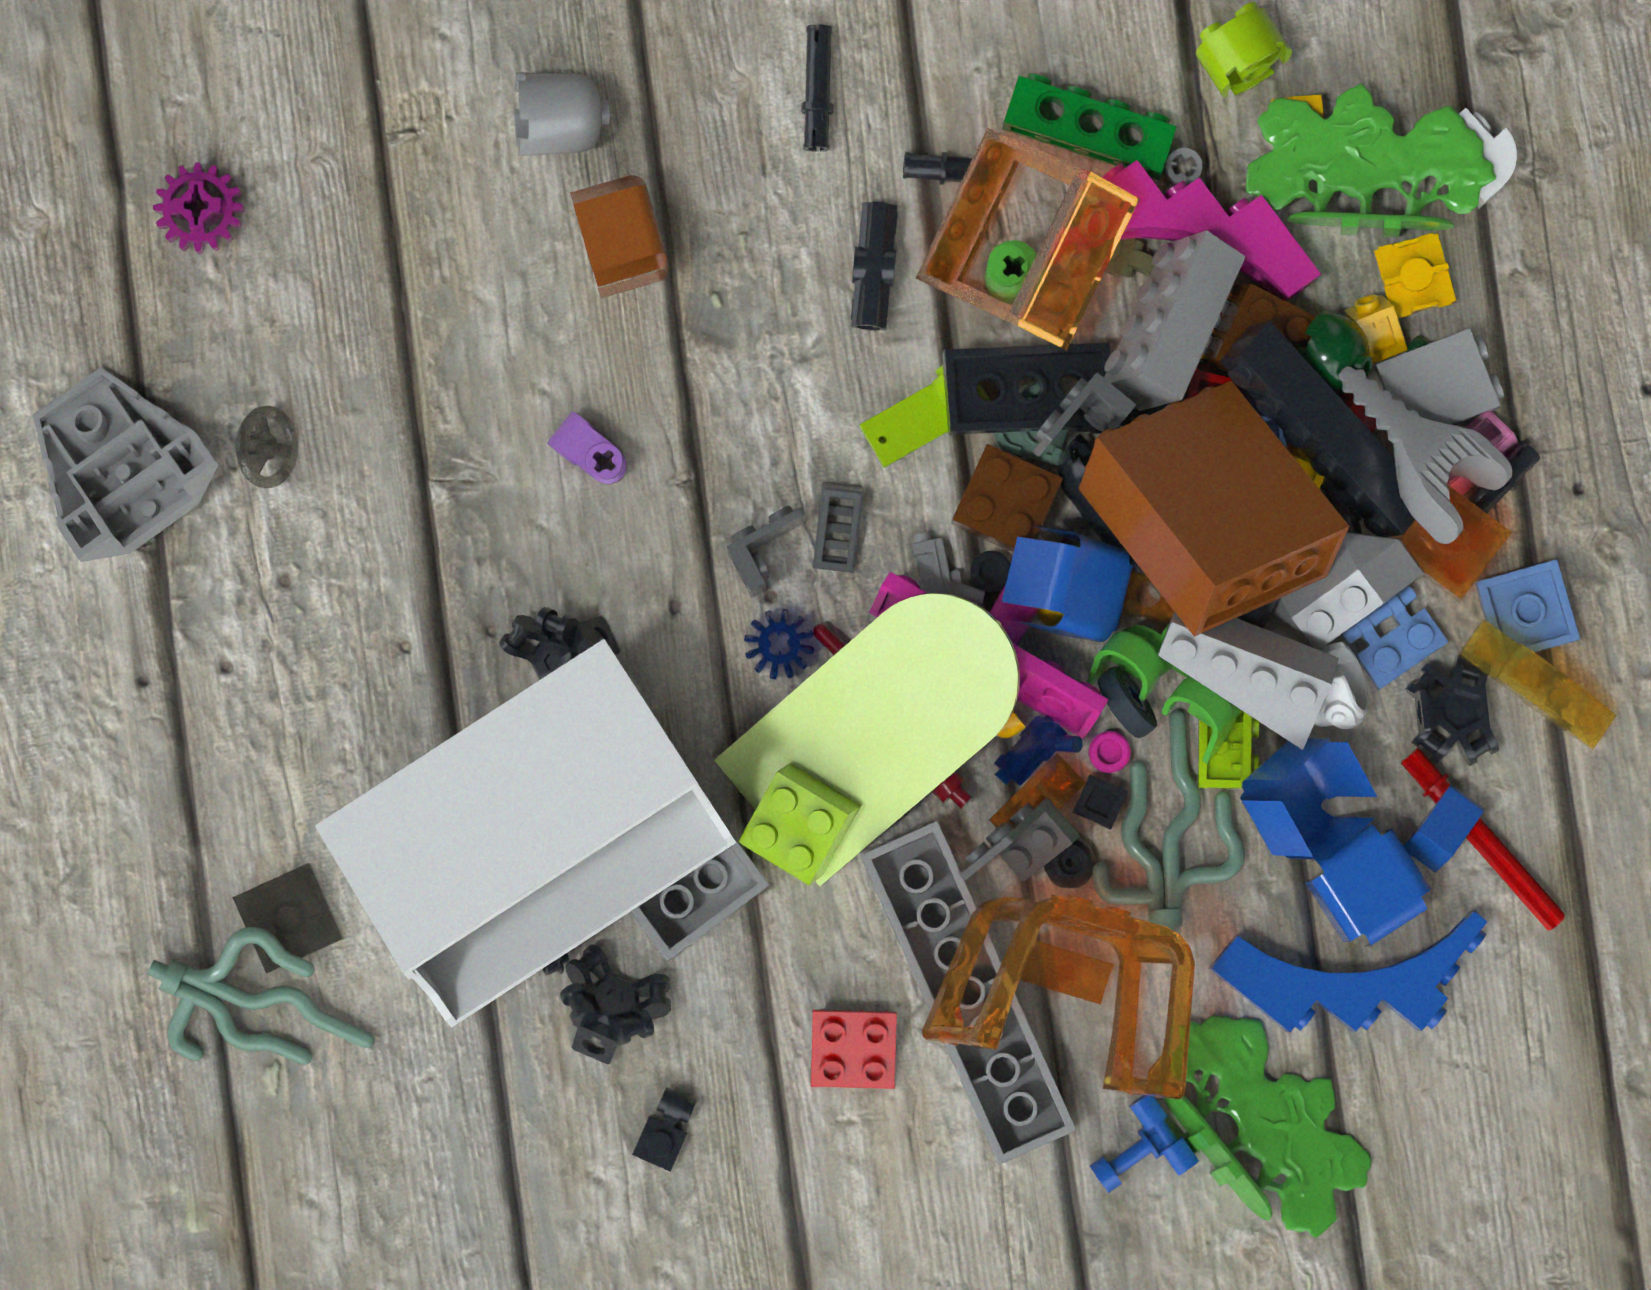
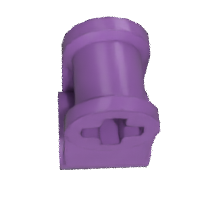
M571 411L547 442L561 456L573 465H578L603 484L616 483L626 473L627 462L624 455L615 445L600 435L601 433L574 411ZM613 454L612 462L615 464V468L612 471L603 469L599 473L601 466L597 462L601 456L608 459Z

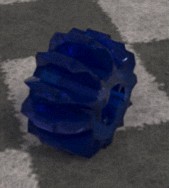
M786 609L782 610L780 622L777 623L774 621L773 613L770 610L766 611L765 618L769 624L767 627H764L757 620L751 622V626L760 633V636L750 634L744 637L746 643L758 645L759 647L746 652L747 660H752L762 656V659L756 664L754 669L757 673H761L768 664L772 665L770 670L771 680L777 679L779 667H784L786 677L791 679L794 677L793 669L790 666L791 663L794 662L802 670L808 667L806 661L798 655L799 653L806 655L814 654V647L800 644L802 641L811 639L813 632L812 630H805L797 633L796 631L804 623V618L801 616L797 617L790 626L787 624L789 611ZM780 634L789 638L787 640L789 652L784 655L781 654V651H779L778 655L772 654L770 652L772 649L770 638L777 635L778 639H780Z

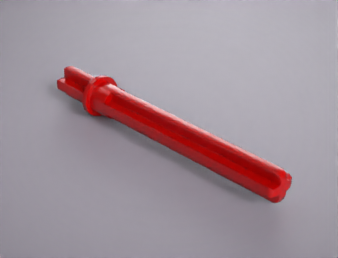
M1418 747L1401 761V765L1423 788L1422 796H1429L1435 804L1451 785L1447 780L1449 774L1446 772L1442 775ZM1479 818L1466 836V839L1547 930L1550 931L1557 927L1564 920V912L1484 821Z

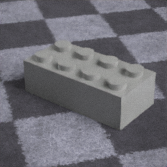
M1207 230L1163 244L1156 251L1152 260L1153 270L1148 280L1141 285L1137 292L1136 299L1138 303L1135 310L1121 328L1120 334L1122 338L1117 350L1109 356L1105 363L1104 370L1106 374L1104 379L1136 404L1134 408L1138 411L1183 399L1246 257Z

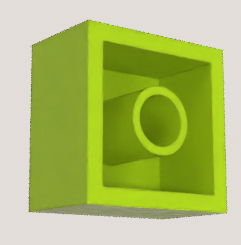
M789 763L776 772L738 843L810 886L824 874L861 806Z

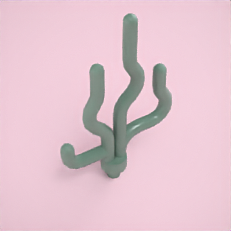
M1173 710L1170 713L1169 728L1171 769L1174 782L1183 794L1184 805L1181 812L1170 822L1164 832L1162 843L1163 872L1157 858L1143 846L1138 837V828L1146 814L1148 801L1146 766L1141 761H1134L1130 765L1131 805L1122 821L1121 836L1127 852L1144 868L1147 876V888L1118 889L1112 887L1109 881V868L1103 862L1096 863L1092 871L1094 889L1105 902L1114 905L1148 904L1149 928H1157L1158 944L1175 943L1174 927L1182 926L1181 903L1185 891L1196 884L1220 883L1230 880L1238 874L1244 863L1245 856L1243 840L1232 822L1231 797L1227 792L1220 791L1215 795L1214 799L1215 821L1218 834L1228 849V858L1220 866L1196 867L1185 870L1180 874L1179 840L1183 832L1192 825L1199 814L1201 802L1199 788L1188 770L1186 717L1181 710Z
M242 928L233 933L226 942L218 961L209 969H196L175 959H172L169 966L153 960L147 975L162 981L159 987L160 990L180 998L169 1023L167 1035L173 1050L191 1061H199L204 1054L203 1049L199 1045L188 1041L184 1037V1031L196 1005L206 1009L213 1015L225 1041L237 1049L248 1052L267 1050L301 1065H307L312 1060V1053L308 1049L279 1036L268 1033L249 1035L241 1032L235 1026L230 1011L219 998L251 1010L268 1008L282 1002L290 1003L299 1010L306 1021L319 1029L363 1048H370L375 1043L373 1034L321 1011L310 996L298 988L279 986L260 993H251L222 981L234 967L242 948L251 943L261 946L271 960L282 968L302 977L313 975L315 968L310 961L285 950L273 934L262 928Z

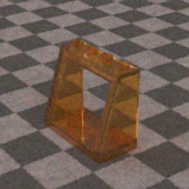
M987 128L931 247L923 260L916 279L1067 350L1140 198L1086 169ZM1021 163L1068 184L1070 187L1011 306L962 283L1018 164Z

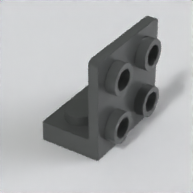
M1098 373L1089 382L1081 378L1059 405L1065 412L1061 414L1055 409L1034 435L1039 444L1032 452L1039 457L1078 408L1085 412L1084 418L1093 427L1104 431L1110 428L1116 430L1136 404Z
M790 505L768 517V525L758 530H755L754 526L751 525L731 536L732 544L727 546L728 555L751 598L766 591L764 580L769 578V571L758 551L750 554V552L803 525L806 515L802 507L793 511Z
M1048 798L1035 808L1028 802L1010 818L1014 823L1013 825L1009 822H1003L985 838L990 843L989 846L982 842L965 857L970 864L959 875L964 881L999 854L1024 882L1074 843L1081 835Z

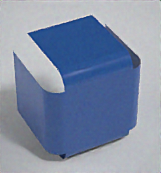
M1042 527L1036 528L1081 542L1080 548L1063 543L1017 537L1002 602L1063 613L1064 616L1060 623L1053 627L1020 621L1015 622L1060 636L1096 642L1106 641L1113 631L1118 630L1133 568L1129 564V554L1125 549L1075 532Z
M1308 738L1302 750L1290 741H1287L1242 782L1244 792L1240 799L1272 855L1285 856L1290 859L1330 860L1374 819L1334 817L1322 809V802L1325 799L1334 797H1377L1348 742H1328L1331 738Z
M1372 824L1367 825L1330 860H1312L1320 865L1324 873L1312 881L1305 882V884L1343 942H1351L1365 934L1369 941V944L1366 946H1372L1427 910V906L1421 896L1429 892L1431 887L1393 829L1386 830V833L1381 836Z

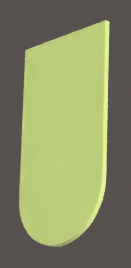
M927 593L912 596L898 602L883 612L714 761L755 810L776 772L789 763L861 806L824 874L816 880L817 884L821 886L1002 730L1014 710L1019 693L1020 671L1016 651L1008 634L1001 626V622L976 603L963 597L945 593Z

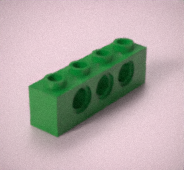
M1029 73L1027 78L1018 76L1002 130L1113 166L1122 163L1126 168L1138 160L1150 178L1160 179L1177 126L1169 124L1170 119L1168 117L1149 111L1146 112L1145 116L1131 112L1130 105L1115 99H1107L1106 103L1091 99L1090 92L1078 87L1068 86L1066 91L1051 86L1052 80L1038 74ZM1053 102L1060 106L1063 114L1057 120H1047L1041 115L1039 108L1045 103ZM1093 115L1100 120L1102 128L1096 133H1087L1081 129L1079 120L1083 116ZM1124 128H1133L1139 132L1141 141L1135 146H1127L1120 141L1118 133Z

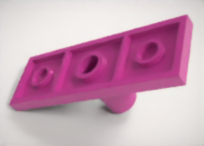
M890 571L881 585L869 613L877 618L898 602L912 596L927 593L921 590L918 583L912 578L905 575L897 576ZM1004 587L989 613L1001 622V626L1008 634L1016 651L1020 671L1017 700L1084 739L1101 714L1108 699L1103 697L1100 690L1094 685L1084 681L1078 682L1067 676L1063 668L1049 660L1042 661L1018 647L1029 626L1015 621L1032 623L1040 608L1002 602Z

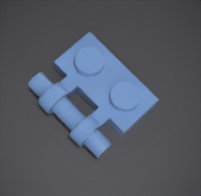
M1409 585L1341 634L1348 645L1360 637L1367 644L1368 647L1355 656L1378 690L1448 643V640L1425 608L1412 617L1408 614L1405 606L1417 598ZM1392 616L1399 626L1380 638L1375 632L1374 627Z

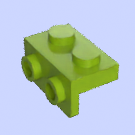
M1240 709V713L1227 739L1222 743L1208 764H1206L1202 759L1212 736L1213 728L1198 719V788L1243 789L1242 782L1259 767V756L1251 755L1252 738L1259 737V721Z

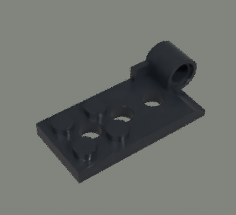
M1110 343L945 349L942 353L948 435L1038 431L1055 409L1061 414L1065 412L1059 406L1066 398L1059 388L1060 379L1070 376L1078 381L1083 378L1089 382L1096 373L1104 378L1106 374L1104 370L1105 363L1110 356ZM1025 378L1035 380L1040 387L1039 396L1035 399L1024 398L1018 390L1019 381ZM983 380L994 382L999 390L998 398L993 401L983 400L977 393V384ZM1078 408L1061 429L1069 430V433L1091 432L1093 434H1101L1103 432L1093 427L1084 418L1085 412L1081 408ZM1130 413L1116 429L1131 423Z

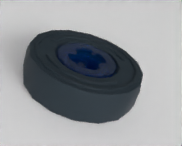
M1114 666L1099 676L1097 683L1102 696L1108 699V707L1129 733L1136 738H1142L1157 727V720L1147 699L1143 701L1139 698L1141 690L1126 672Z

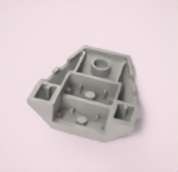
M101 367L33 414L42 458L46 463L49 475V490L54 498L58 515L56 517L57 526L80 562L130 554L199 505L218 467V463L194 430L175 420L166 411L143 398L137 391Z

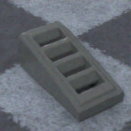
M822 482L813 568L854 573L864 494L863 487ZM829 498L853 500V507L829 504ZM827 515L851 517V524L827 521ZM825 531L849 534V541L825 538ZM823 548L848 550L847 558L823 555Z

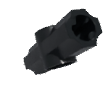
M862 202L859 245L855 246L852 283H855L851 310L852 328L868 331L886 330L890 287H893L896 263L897 250H894V239L898 218L897 205L885 202Z

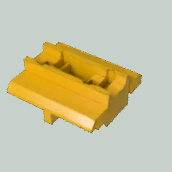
M1433 233L1393 245L1380 246L1377 250H1374L1387 300L1394 306L1398 319L1411 316L1417 312L1432 310L1436 307L1449 306L1457 301L1448 272L1449 265L1445 261L1438 234L1433 235Z

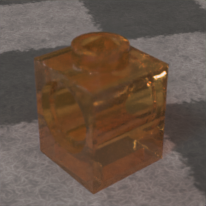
M1132 570L1122 615L1170 623L1174 610L1145 574ZM1144 585L1153 587L1158 593L1157 604L1152 607L1140 605L1135 595L1139 587Z

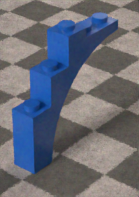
M1475 911L1468 912L1446 936L1421 953L1389 967L1359 973H1327L1296 967L1263 953L1239 936L1233 937L1208 969L1285 1032L1290 1033L1295 1027L1301 1031L1316 1013L1311 1008L1315 1002L1353 1032H1357L1360 1027L1367 1030L1382 1012L1377 1007L1380 1002L1384 1003L1417 1031H1423L1426 1026L1432 1030L1446 1014L1447 1009L1443 1007V1004L1448 999L1447 996L1435 987L1439 982L1446 986L1460 969V966L1455 962L1462 953L1467 950L1471 954L1483 941L1486 933L1482 931V928L1486 925L1487 921Z

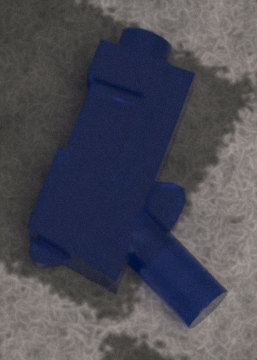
M1037 715L1019 734L1021 738L1005 756L1001 754L994 762L999 768L994 775L1004 785L1013 780L1021 787L1043 761L1047 762L1056 751L1080 752L1083 746L1080 736L1068 735L1060 725L1053 722L1050 716L1047 715L1042 718Z

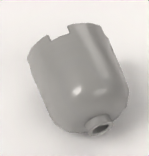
M516 72L514 92L519 93V109H514L518 156L579 153L588 151L596 144L600 137L601 125H609L610 111L609 101L601 100L599 89L591 78L577 73Z

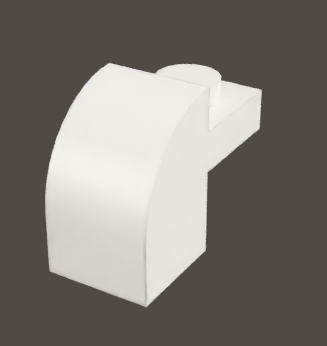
M1465 108L1459 115L1464 119L1466 127L1474 130L1478 137L1484 141L1483 158L1494 165L1493 172L1496 175V180L1481 188L1479 205L1477 206L1480 209L1510 179L1516 166L1517 149L1513 136L1507 128L1493 138L1490 135L1492 131L1491 126L1484 117L1477 112L1471 114Z

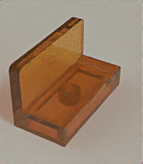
M1032 940L1020 981L1101 1005L1114 964Z

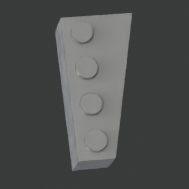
M1175 612L1170 620L1158 656L1302 750L1332 685L1339 660L1336 656L1238 618L1194 637Z

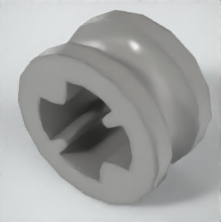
M1190 148L1174 150L1168 156L1164 165L1165 176L1174 186L1182 180L1189 185L1198 179L1202 172V160L1197 152ZM1177 158H1180L1183 162L1191 160L1194 166L1191 167L1190 172L1194 174L1190 177H1186L1183 173L1176 175L1173 169L1176 168L1177 163L1173 161Z

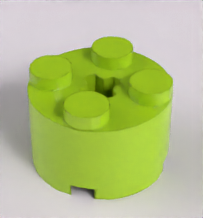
M1253 1L1241 7L1235 13V18L1224 25L1220 22H1215L1205 28L1199 35L1203 42L1195 53L1222 97H1228L1230 89L1236 96L1265 81L1275 73L1271 65L1279 58L1284 65L1291 57L1292 49L1266 9L1259 8L1257 3Z

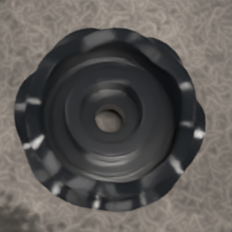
M1078 838L1043 867L1054 885L1060 888H1079L1090 880L1093 867L1096 864V858L1089 844ZM1069 858L1074 861L1071 867L1066 865V860Z

